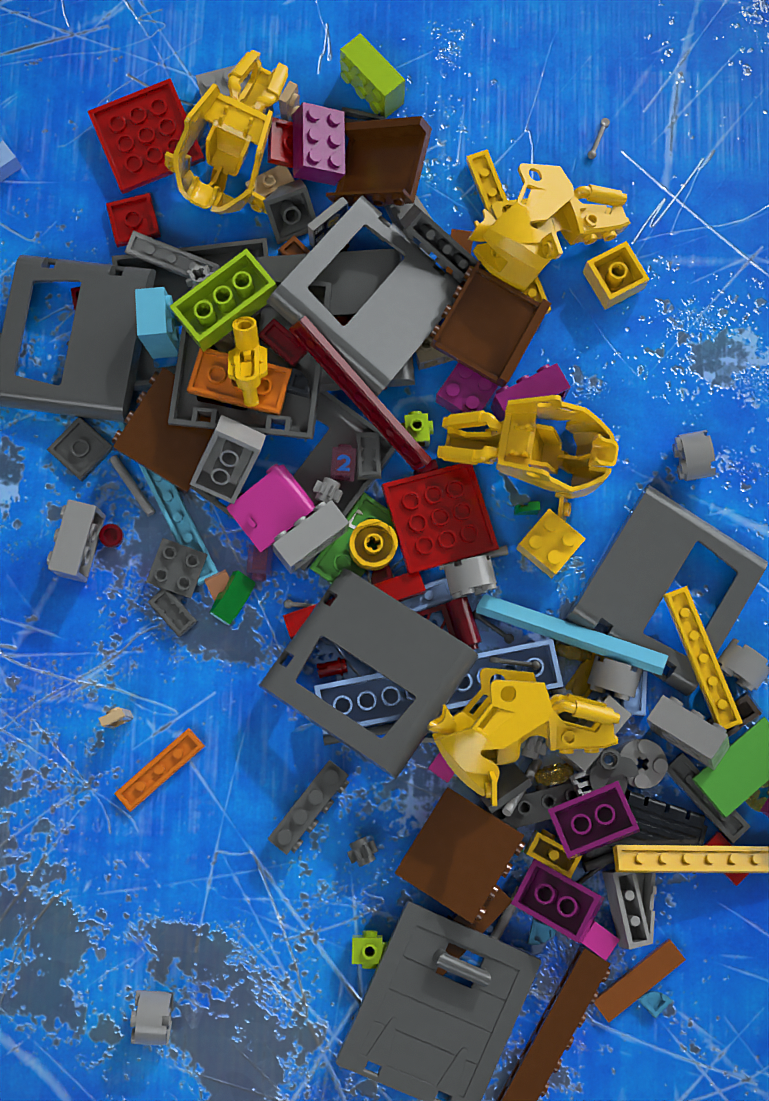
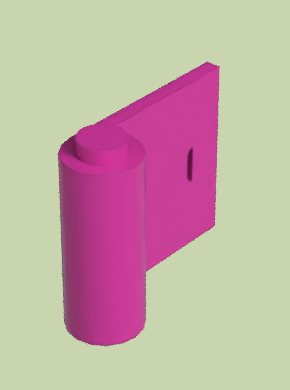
M274 464L266 471L267 475L237 498L234 504L231 503L226 507L260 553L275 542L274 538L284 530L288 532L294 527L293 524L303 516H306V518L314 513L313 509L316 507L284 464L280 466Z

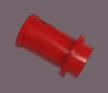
M337 657V660L317 663L320 679L337 674L344 676V673L348 672L345 658Z

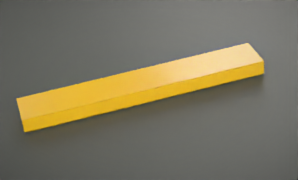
M685 586L664 594V600L714 722L725 729L742 724V719L688 587Z

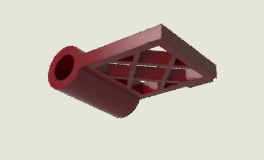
M461 597L417 612L422 617L428 615L426 619L429 620L432 613L442 610L444 621L440 627L441 629L446 625L449 634L473 650L478 649V644L482 643L468 597Z

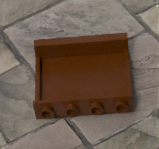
M422 116L345 123V134L349 138L345 153V175L338 181L336 192L326 193V197L333 204L343 197L348 202V207L353 206L361 196H364L372 205L378 207L392 204L397 206L413 204L432 128Z
M478 260L474 267L469 266L463 276L466 279L464 286L458 285L452 298L456 300L453 305H447L441 317L444 318L442 325L436 324L430 334V337L433 338L430 346L494 384L503 387L510 380L552 303L545 299L540 303L479 268L481 261Z
M163 367L160 373L158 371L154 372L149 381L152 386L148 392L143 390L136 401L140 405L136 411L130 410L124 420L127 424L124 430H118L111 441L114 443L112 450L119 451L178 487L179 491L186 494L190 489V482L214 430L168 424L175 374ZM198 396V401L224 406L216 400ZM201 417L200 421L210 422L211 418Z
M447 787L395 871V875L455 912L470 924H473L474 920L480 922L487 910L483 907L487 898L493 900L500 888L496 885L500 876L506 878L513 866L509 863L513 854L519 856L526 843L522 841L524 834Z

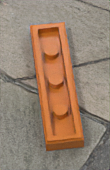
M188 728L114 794L127 810L132 812L199 753L205 745Z

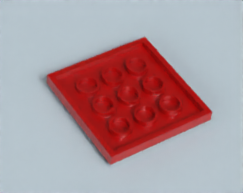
M171 78L88 111L122 194L174 174L165 166L166 152L174 153L184 131V120L187 115ZM196 139L187 153L192 156L191 166L205 161Z
M460 463L381 485L408 575L499 549L473 465Z

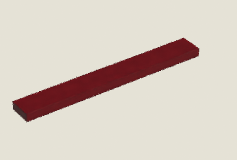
M306 316L289 328V331L414 471L427 465L432 460Z

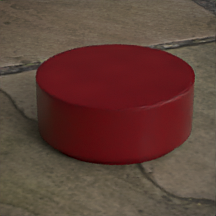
M107 524L101 528L99 539L107 548H116L122 544L124 533L119 526Z

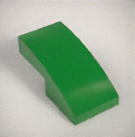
M239 570L233 571L224 591L218 593L209 613L226 625H230L244 606L256 582Z

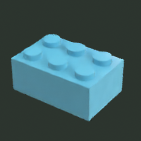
M164 287L135 289L137 336L153 359L178 357L181 338L179 326L182 325L169 307L173 304L172 296L168 295Z

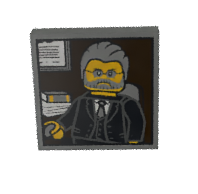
M343 197L308 224L309 242L313 248L348 211V202Z

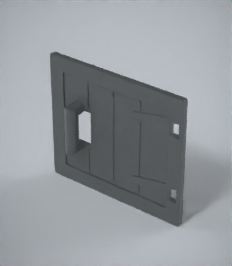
M407 901L335 1059L336 1064L422 1101H441L435 1098L439 1091L450 1095L449 1101H481L541 965V960L411 901ZM448 943L483 957L480 967L449 955L445 951ZM437 968L444 969L473 983L471 987L465 986L436 973ZM368 1061L380 1066L378 1074L365 1069Z

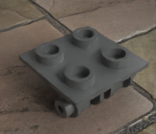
M162 538L146 583L191 599L208 554Z

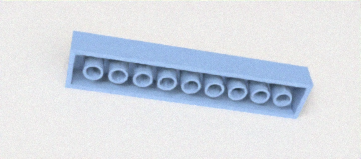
M553 639L477 653V661L446 706L448 710L464 708L481 689L480 670L482 668L533 672L537 682L545 683L547 691L563 687ZM490 657L524 662L538 661L540 668L533 670L531 667L491 663L489 660ZM380 673L314 686L316 696L363 727L397 721L416 699L415 696ZM495 674V675H493V676L491 677L490 683H491L493 680H496V679H497V680H505V679H504V677H503L502 675H500V674ZM483 694L475 705L482 704L488 696ZM322 730L323 735H329L327 732Z

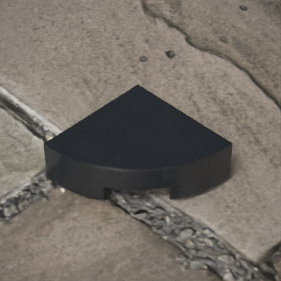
M293 368L286 389L287 393L310 399L311 388L307 378L301 371Z

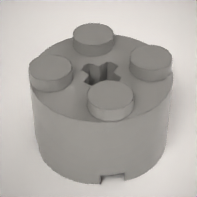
M707 430L681 434L675 438V444H672L674 457H679V466H677L679 480L690 481L715 476L716 468H711V462L715 461L714 448L710 435L706 436Z
M486 555L463 559L458 563V566H454V562L444 566L450 595H452L453 600L467 597V595L473 593L475 596L486 594L489 590L497 588L490 556L486 557Z
M733 638L717 659L722 673L726 677L734 676L738 679L736 684L742 689L751 692L753 689L757 691L769 675V664L766 665L768 660L746 644L743 648L737 645L739 640Z
M595 655L587 682L591 684L590 689L601 693L611 690L615 692L614 697L629 701L630 697L635 698L643 669L637 668V671L633 672L631 665L604 658L603 662H600L601 657Z
M648 739L630 740L623 743L617 749L621 757L632 759L636 765L638 764L637 759H642L644 762L642 764L643 768H638V776L627 778V786L647 789L657 785L664 778L668 770V763L664 751L655 742Z
M136 991L135 1006L138 1007L131 1014L130 1026L135 1027L132 1029L131 1044L162 1046L169 1043L172 1026L171 1011H173L174 1003L173 992Z

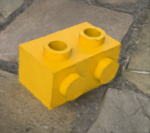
M542 829L541 833L534 830L524 849V853L571 879L582 856L569 860L563 846L554 841L555 835Z

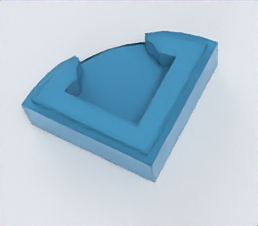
M533 919L527 944H542L552 938L557 930L541 921Z
M657 991L646 992L637 999L655 1019L673 1001L667 995Z

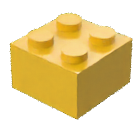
M627 241L588 260L583 269L584 276L605 310L644 290L650 280Z
M548 509L522 539L516 549L552 579L586 538L551 509Z

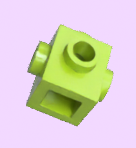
M412 411L408 415H404V423H401L402 426L421 447H429L430 435L434 434L433 421H428V413L422 414L421 411Z
M372 930L362 931V935H352V964H362L364 969L377 968V964H379L387 946V942H382V935H377V931ZM367 947H373L374 951L367 952L365 949Z

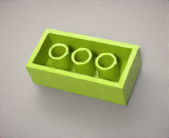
M246 248L169 307L176 319L204 352L233 330L232 323L235 319L244 316L251 317L268 304L267 300L275 291L277 285Z

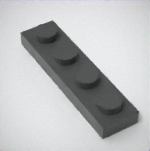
M680 753L668 764L666 773L728 841L734 843L751 826L736 810L726 818L718 812L691 780L700 771L683 753Z

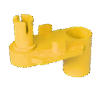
M244 316L235 319L232 323L235 348L228 351V378L235 380L237 387L242 390L244 405L254 407L259 404L257 387L261 383V378L268 375L267 348L259 344L256 320L252 317Z

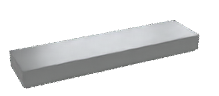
M136 231L132 232L125 249V253L185 278H190L187 270L194 268L195 264L203 267L208 265L210 271H217L220 267L216 263Z

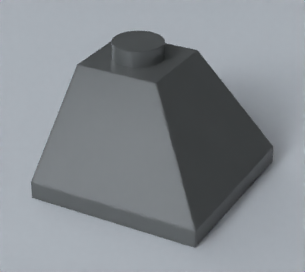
M301 179L279 186L263 200L277 244L288 241L294 235L298 237L308 233V224L316 218L307 187Z

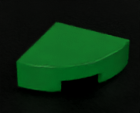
M530 501L528 505L517 504L514 507V515H538L540 502Z

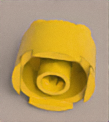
M369 519L359 523L353 530L349 540V553L352 560L360 568L372 571L386 567L392 561L398 547V539L394 529L378 519ZM370 540H373L375 544H379L376 550L368 547Z

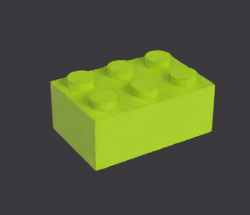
M361 33L340 49V75L342 79L355 88L357 95L370 104L375 114H380L387 118L404 104L405 79Z

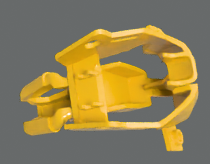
M255 50L247 52L228 74L227 85L230 92L228 96L220 93L218 85L214 83L186 116L184 131L174 153L166 152L165 166L175 173L177 188L182 196L192 204L203 209L211 207L210 211L216 214L240 211L247 202L251 204L250 207L254 211L267 214L263 200L266 198L254 192V184L259 173L273 119V111L268 110L267 115L265 113L268 107L278 102L288 78V67L278 63L272 72L262 68L259 60L261 53ZM252 71L249 81L241 92L240 84ZM206 121L212 123L206 138V160L213 167L210 183L207 185L202 183L198 176H194L190 170L192 156L187 154ZM250 143H254L258 147L249 185L242 194L233 198L223 193L228 175L237 176L247 156Z
M522 163L518 167V172L523 186L516 200L494 202L490 207L492 215L486 209H483L484 219L481 223L478 221L474 222L475 229L468 240L486 242L477 244L472 252L476 258L481 261V264L491 275L524 293L551 259H558L563 254L556 235L557 232L561 231L570 245H575V243L579 242L589 245L596 242L597 239H604L607 242L615 239L618 234L622 233L631 224L622 207L627 201V194L622 193L621 190L592 184L580 186L574 190L572 183L560 166ZM529 171L537 172L540 176V181L533 180L529 175ZM526 189H531L528 198L523 199ZM585 198L589 202L600 203L605 205L583 204L579 201V199ZM510 207L505 213H502V208Z
M559 395L508 400L503 421H498L493 414L484 410L450 414L448 417H444L442 427L447 429L448 433L445 446H438L437 457L448 462L477 465L478 463L494 464V462H497L496 470L540 488L554 491L555 497L559 499L558 516L566 522V516L569 517L571 514V503L568 502V499L587 496L595 491L607 479L612 470L607 467L598 466H614L617 462L619 448L612 431L586 407L562 402V398ZM536 419L569 420L566 422L565 428L573 434L577 445L576 456L562 451L561 439L553 426L536 424ZM488 425L490 428L485 429V432H465L460 430L462 428ZM559 468L569 474H573L571 486L551 477L550 474L557 475Z
M482 668L480 670L481 689L464 709L452 716L447 706L443 704L441 715L430 721L427 725V729L433 732L432 736L441 755L453 772L473 791L482 797L490 798L492 806H497V782L500 774L497 765L516 762L520 756L521 743L531 736H542L546 740V746L551 751L559 750L561 754H573L574 749H584L585 753H598L599 748H607L618 744V737L614 734V724L619 723L620 714L607 707L606 703L572 694H567L566 696L555 694L549 698L545 683L537 682L533 672ZM495 674H500V675H502V676L504 677V679H505V680H497V679H496V680H493V681L490 683L491 677H492L493 675H495ZM483 694L487 695L488 697L482 702V704L477 708V710L473 714H471L469 711L483 696ZM562 712L572 713L573 717L594 721L595 723L590 728L563 721L558 715Z

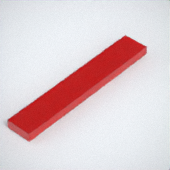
M419 572L410 575L405 573L373 584L399 602L426 593ZM336 598L329 599L326 605L330 607ZM317 604L283 615L291 639Z

